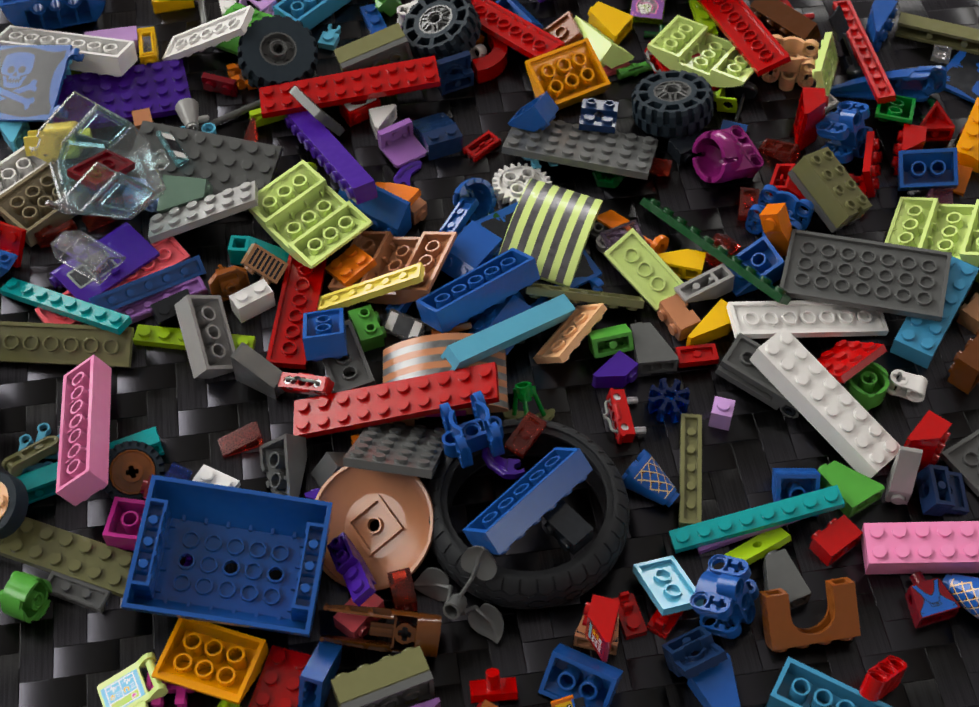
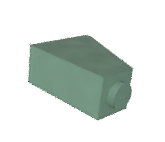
M163 175L156 211L163 214L174 207H182L191 201L202 200L206 196L213 194V186L207 179Z

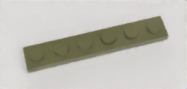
M533 283L531 286L525 287V293L529 294L531 298L544 296L551 300L565 294L571 303H579L580 301L587 302V304L604 303L610 308L623 306L632 311H637L638 308L643 309L645 302L640 296Z
M681 413L679 527L702 521V415Z

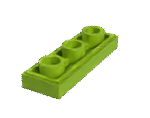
M779 527L757 535L724 555L744 559L750 565L764 558L770 551L779 549L790 542L791 535Z

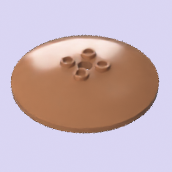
M344 466L324 483L315 500L333 502L327 545L330 544L333 538L338 537L344 532L352 541L372 573L376 582L374 585L376 591L388 589L407 579L421 565L430 549L433 539V503L428 490L418 477ZM378 520L379 528L373 532L370 525L372 521ZM326 548L323 565L324 572L337 583L347 587L343 576L335 568L328 548Z

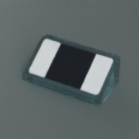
M156 131L159 141L176 167L179 168L189 162L188 157L172 134Z

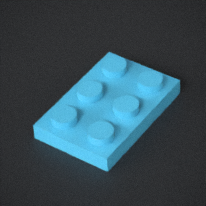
M673 555L633 564V573L662 616L693 609L690 604V597L695 593L696 587ZM704 599L698 600L696 606H703Z

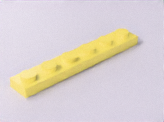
M420 262L322 295L319 299L317 311L349 307L411 285H416L423 282L425 267Z

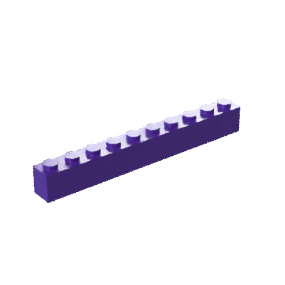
M303 111L285 115L284 122L286 127L291 129L292 134L297 136L299 142L304 144L307 151L311 152L312 157L317 159L319 165L324 167L326 173L331 175L333 181L339 184L340 189L346 192L349 200L352 199L356 205L378 197L375 180L310 112Z

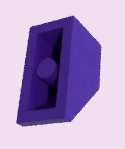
M619 350L593 374L592 386L594 388H624L629 382L632 383L637 378L638 363Z

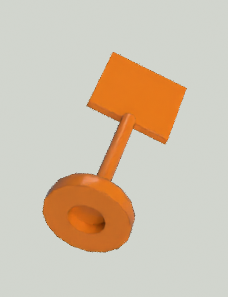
M612 209L599 214L596 219L614 232L621 229L627 231L632 229L629 226L633 222ZM636 231L650 244V247L657 254L665 253L669 245V238L663 234L658 235L652 241Z

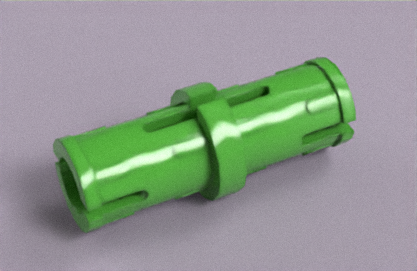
M646 61L638 64L631 63L630 66L617 69L616 74L618 79L621 80L630 76L637 77L641 73L652 71L653 68Z

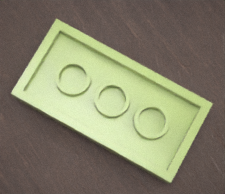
M825 32L824 39L821 40V49L818 50V59L815 60V69L812 70L813 80H816L817 83L816 88H825V94L828 97L839 62L833 32Z
M634 228L629 230L603 254L655 311H658L660 301L677 294L674 291V287L684 283Z

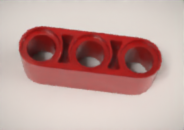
M888 656L867 671L860 686L859 693L861 696L870 701H878L898 687L907 668V663L899 657Z

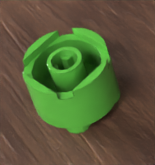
M872 362L846 381L844 388L866 411H869L871 408L880 405L884 400L890 383L889 375L884 367Z
M14 571L4 589L0 591L2 612L7 616L27 623H31L33 620H40L50 605L51 600L47 598L48 593H52L51 583L46 579L26 572Z

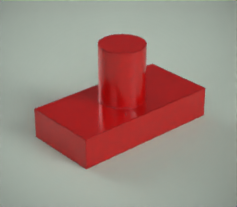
M497 668L487 669L486 679L469 681L471 703L484 702V700L491 702L518 699L516 677L500 678V671Z

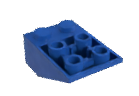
M875 0L872 4L865 32L877 53L881 48V42H885L888 31L891 32L895 22L892 20L895 19L898 13L896 8L898 1Z

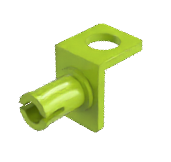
M720 87L718 91H713V102L717 104V111L737 112V99L725 97V88ZM730 102L733 107L727 108L723 103Z

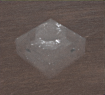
M935 44L931 61L948 64L952 47Z

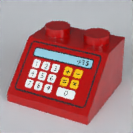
M593 594L591 602H586L582 625L586 626L585 635L601 660L607 662L617 623L620 601Z

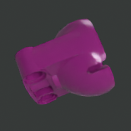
M738 125L721 130L706 131L695 140L692 148V153L702 152L701 156L693 157L692 162L697 175L708 183L719 184L745 177L753 178L764 164L759 151L750 137Z

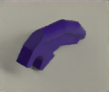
M420 160L411 161L402 166L393 177V182L410 186L411 176L421 169L422 162Z
M489 447L482 449L481 457L487 467L502 478L516 480L525 474L524 469L516 470V468L521 467L520 459H505L500 456L493 457Z

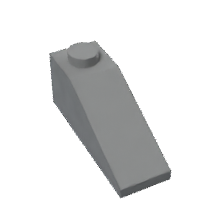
M722 263L674 287V291L685 303L717 299L733 291L735 276Z
M900 446L886 479L885 501L896 505H907L912 495L921 462L922 449Z

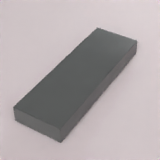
M51 571L47 578L52 586V593L49 592L48 595L101 614L113 595L109 590L55 571Z

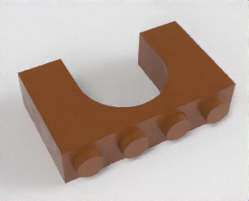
M848 577L825 580L827 612L821 622L810 628H799L793 624L789 595L782 588L760 591L765 644L774 652H785L787 648L796 647L803 649L808 648L810 644L826 645L830 644L832 640L849 641L855 636H861L855 582Z

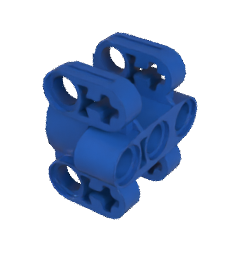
M853 101L840 102L835 112L828 113L823 121L816 124L817 134L822 138L831 139L830 142H825L821 149L828 146L841 164L851 162L853 157L864 158L867 131H873L871 127L865 126L864 120L870 116L869 106Z
M767 184L760 192L758 204L752 205L748 211L745 228L751 234L756 235L761 232L762 236H764L765 233L763 232L760 216L754 210L761 213L766 207L765 203H786L791 226H794L797 230H805L811 222L814 204L807 199L799 200L794 194L787 191H779L775 186ZM766 191L772 193L773 196L768 195ZM801 206L806 207L809 211L802 209Z
M481 391L474 392L470 396L475 419L457 425L455 410L451 409L448 402L439 405L445 433L442 435L444 453L450 458L458 457L462 468L474 465L472 453L489 447L493 457L504 454L502 420L497 416H490L489 408Z
M722 554L712 556L708 561L707 570L698 580L695 593L690 597V604L693 610L700 614V626L712 635L734 639L742 632L740 623L751 624L755 618L756 608L754 600L759 596V589L756 582L749 579L751 569L746 560ZM717 563H725L723 568L714 569ZM698 600H707L703 606H696ZM710 618L716 619L714 624L710 626L704 625L706 620Z

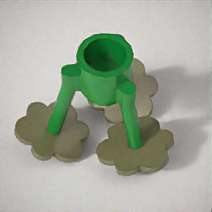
M527 381L519 382L515 385V388H513V408L503 412V418L506 420L532 418L551 421L555 417V409H544L536 392V386H532V383ZM532 396L540 410V413L535 415H529L527 402L532 400ZM518 399L523 403L524 411L517 410Z

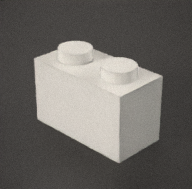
M264 278L229 296L232 311L241 323L276 306L273 290Z

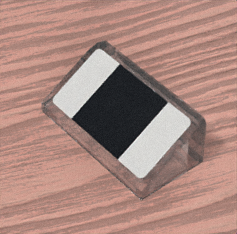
M392 308L383 325L386 333L401 339L423 336L426 332V323L422 322V320Z

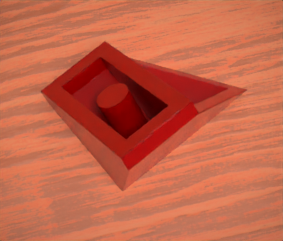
M938 100L919 125L927 127L925 141H951L955 130V125Z

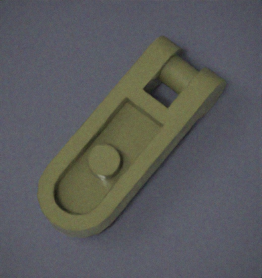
M55 435L44 437L6 457L1 465L12 476H20L23 469L37 464L47 456L56 454L59 450V438Z

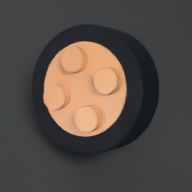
M0 472V539L10 536L20 527L26 517L29 505L28 492L23 482L3 472Z

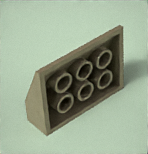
M50 160L0 195V216L8 224L27 230L25 242L30 247H33L90 206L91 202L87 190L77 181L68 177L66 172Z

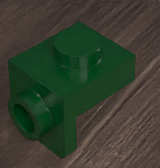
M592 171L598 187L615 189L625 178L622 175Z

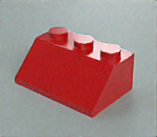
M802 88L794 122L795 152H800L817 138L816 124L825 118L824 107H828L829 97L825 94V88Z
M928 410L911 432L904 444L905 447L923 450L918 472L929 464L936 465L941 457L940 454L946 446L945 443L951 436V433L948 431L952 423Z

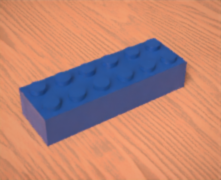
M515 248L509 249L416 300L422 322L441 333L451 331L458 324L467 322L474 315L483 313L492 305L499 304L508 296L515 295L519 290L531 286L535 281L541 279L534 257Z
M555 447L462 531L472 546H483L491 554L502 555L510 549V545L515 540L521 539L526 534V530L539 523L542 519L541 517L546 512L553 510L561 498L568 496L572 492L573 487L585 481L587 475L593 469L580 448Z

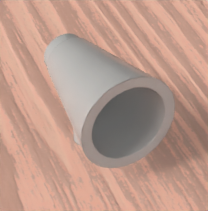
M184 98L176 103L175 111L186 129L198 131L199 123L209 122V115L199 116V103L195 99Z

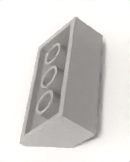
M186 295L174 306L193 378L211 379L234 372L230 356L235 351V346L221 295Z

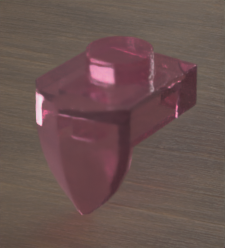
M931 188L926 198H938L939 203L953 204V188Z

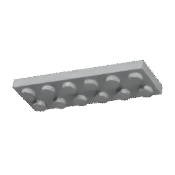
M256 181L244 182L238 187L227 188L216 195L211 194L202 200L191 201L185 206L174 207L163 214H155L150 218L149 241L152 244L258 206V185Z

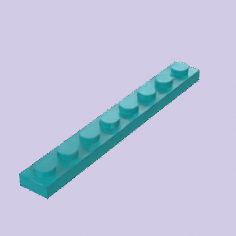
M13 277L0 288L2 296L118 335L132 323L131 317Z
M838 485L673 529L669 531V536L676 554L845 507V502Z

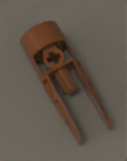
M328 603L324 605V610L394 619V624L371 621L369 635L392 638L391 643L325 634L320 636V642L328 641L368 650L401 653L405 648L394 647V639H396L401 644L414 642L413 647L420 646L424 657H437L442 615L379 607L329 605ZM397 615L417 618L416 625L408 621H401L397 624ZM402 627H407L408 632H411L410 635L407 634L406 638H403L401 633H398L399 630H402Z

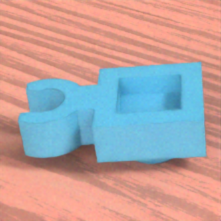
M329 24L327 27L328 32L323 31L317 43L318 48L334 51L340 40L341 27L338 25L336 29H332V24Z

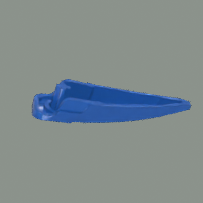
M942 65L919 66L918 68L885 72L896 95L917 98L916 102H925L931 94L940 93L946 88L947 69ZM865 76L832 86L830 94L835 97L875 100Z

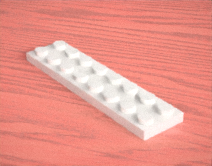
M797 300L790 301L788 305L777 301L728 302L726 306L735 339L739 333L750 339L771 338L784 327L795 338L886 336L889 332L883 312L828 303Z

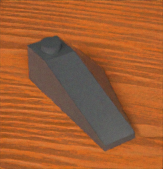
M286 433L259 446L260 466L262 472H266L268 478L266 485L267 488L271 489L272 493L299 497L307 461L306 437Z

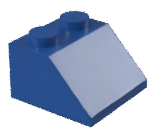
M546 91L521 107L508 124L509 126L535 132L538 129L544 130L550 125L549 122L556 117L555 114L559 108Z
M772 468L773 502L820 490L821 474L815 468Z

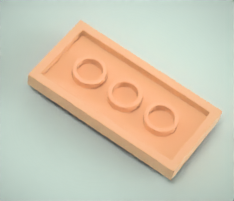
M604 303L577 305L575 307L576 310L559 326L533 357L534 361L537 364L566 362L572 351L580 346L582 339L592 331V327L602 319V315L607 310Z

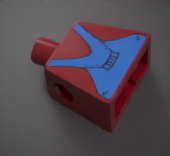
M921 571L910 575L909 578L913 585L908 588L905 598L915 628L955 617L960 606L940 579L934 578L926 581Z

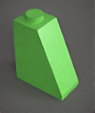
M835 460L828 465L826 463L821 465L817 470L821 474V489L838 485L845 502V507L840 510L848 518L879 500L885 489L883 484Z

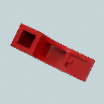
M488 33L487 43L491 52L486 56L472 59V70L478 84L499 76L508 63V45Z

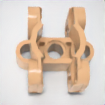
M773 34L775 39L780 42V45L790 55L791 61L774 69L772 75H769V72L763 74L762 79L768 83L778 80V87L782 91L793 90L795 82L800 87L812 86L814 81L812 70L815 69V60L819 50L818 41L814 39L805 41L795 36L783 38L779 34ZM807 46H814L815 49H814V50H808L806 47H807Z

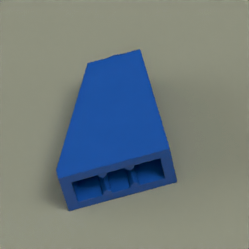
M328 641L318 643L300 675L298 707H324L332 687L331 679L335 678L341 663V645Z
M726 653L727 660L721 662L716 667H711L701 672L696 677L689 678L687 681V685L703 707H741L731 657L728 653Z

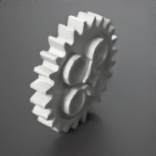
M518 162L517 166L511 163L510 167L504 165V169L499 168L498 173L494 174L492 186L495 191L494 194L498 196L497 200H503V204L510 203L511 205L519 201L531 179L552 184V181H550V176H546V171L541 172V168L533 169L532 166L528 167L527 163L521 166L520 162Z

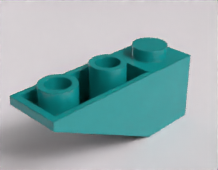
M231 235L228 254L231 265H241L240 262L252 243H256L286 263L288 261L289 254L283 248L251 236Z

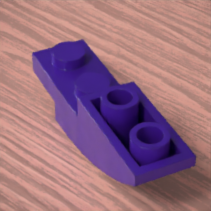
M342 532L338 537L331 540L327 548L336 570L345 580L353 602L360 606L376 592L374 588L376 582L352 541Z

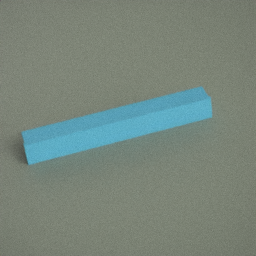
M562 294L448 345L440 357L443 360L447 359L452 366L450 370L455 371L456 369L465 368L566 321L576 308L566 295Z

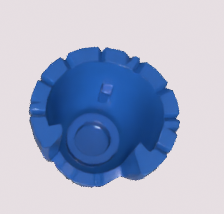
M467 179L455 189L453 205L456 207L462 197L477 198L480 204L469 219L470 221H477L489 213H493L496 206L494 188L485 179Z

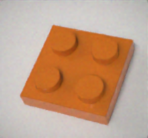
M354 244L346 249L338 258L334 259L325 269L328 274L342 285L349 287L374 268L377 263L374 258Z

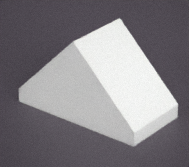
M395 104L369 109L370 124L376 140H378L377 131L392 125L396 120L397 107Z

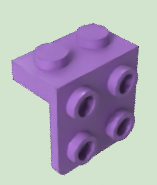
M410 118L377 131L379 148L396 168H400L411 161H416L427 155L426 149L413 135V124Z

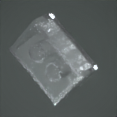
M81 230L63 231L51 243L57 260L100 285L111 274V271L126 259L124 255Z

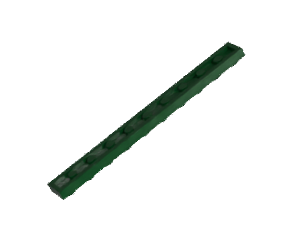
M653 197L651 199L642 198L639 204L775 301L788 305L792 298L786 295L787 291L778 285L776 287L771 284L772 280L764 275L760 277L756 274L757 270L750 265H743L741 258L736 255H729L727 248L715 245V240L707 235L702 236L700 229L695 226H688V221L680 216L675 217L673 215L675 212L668 207H661V202Z

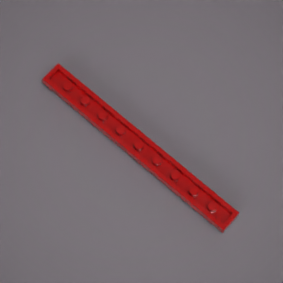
M834 1V10L838 5L842 8L849 26L846 34L877 104L896 101V94L851 1Z

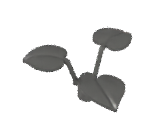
M472 546L463 553L461 567L464 571L472 574L460 593L452 595L453 586L449 585L448 575L434 567L424 570L412 584V587L422 594L438 601H445L443 613L447 618L457 619L461 614L465 616L467 612H470L468 622L477 633L493 640L496 644L500 641L504 632V620L500 611L488 603L482 604L480 608L477 605L466 608L467 598L464 596L475 576L480 580L488 581L497 573V563L485 547Z

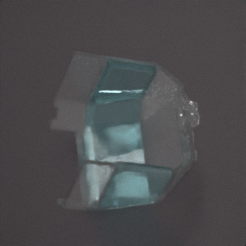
M73 91L38 129L36 137L39 140L37 146L32 147L30 154L49 163L59 198L56 201L47 200L44 204L67 215H95L112 217L115 220H131L155 202L166 190L160 170L166 169L170 162L165 150L159 149L153 153L150 142L130 121L76 91ZM106 149L135 162V169L126 175L96 162L78 182L67 176V169Z

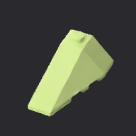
M575 16L574 19L583 38H588L602 67L606 65L614 68L634 59V56L623 47L618 46L612 39L602 34V32L587 21Z

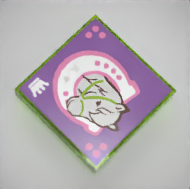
M631 0L629 14L633 16V22L662 25L666 0Z

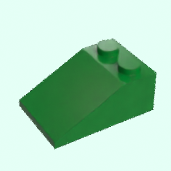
M896 95V101L877 104L874 119H878L881 122H895L901 126H904V123L912 124L917 98Z

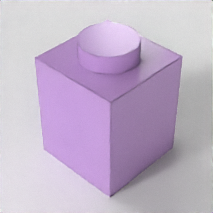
M715 396L708 426L729 431L736 400Z

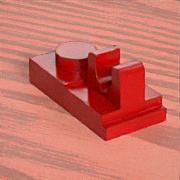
M629 591L619 593V597L612 598L620 601L619 624L625 640L647 635L648 630L634 594H629Z
M657 609L646 626L647 630L666 640L684 611L662 616Z

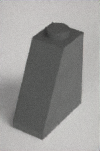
M650 322L630 324L634 344L632 354L634 361L638 363V375L677 371L679 361L677 354Z
M242 342L230 356L236 380L277 400L280 394L285 392L277 387L283 371Z
M786 549L773 550L766 554L762 565L764 591L782 588L789 595L790 610L808 603L812 592Z

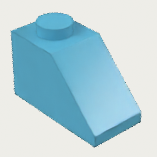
M0 122V131L3 139L13 153L22 147L24 143L23 137H27V131H30L28 122Z

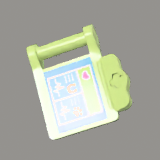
M153 652L144 654L137 662L97 686L103 707H149L148 702L163 697L168 693L165 683L151 677L157 660ZM145 667L153 684V688L148 691L141 669Z

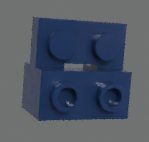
M468 50L436 60L441 84L437 88L441 95L474 85V71L471 68V54Z
M583 98L579 130L615 134L619 102Z
M932 464L927 465L917 473L916 483L922 514L943 516L945 513L966 515L970 512L962 473L951 472L947 466Z
M702 626L661 645L668 668L678 677L684 676L686 679L696 677L701 672L711 667H716L728 659L725 650L714 642L712 634Z

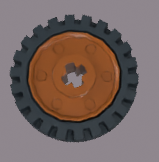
M125 441L115 445L114 448L109 450L108 485L104 488L105 492L113 500L114 497L144 500L143 494L140 492L144 479L148 480L149 475L165 476V466L160 454L152 446L144 442ZM134 468L135 471H139V474H136L135 478H131L130 475H127L130 472L129 469Z

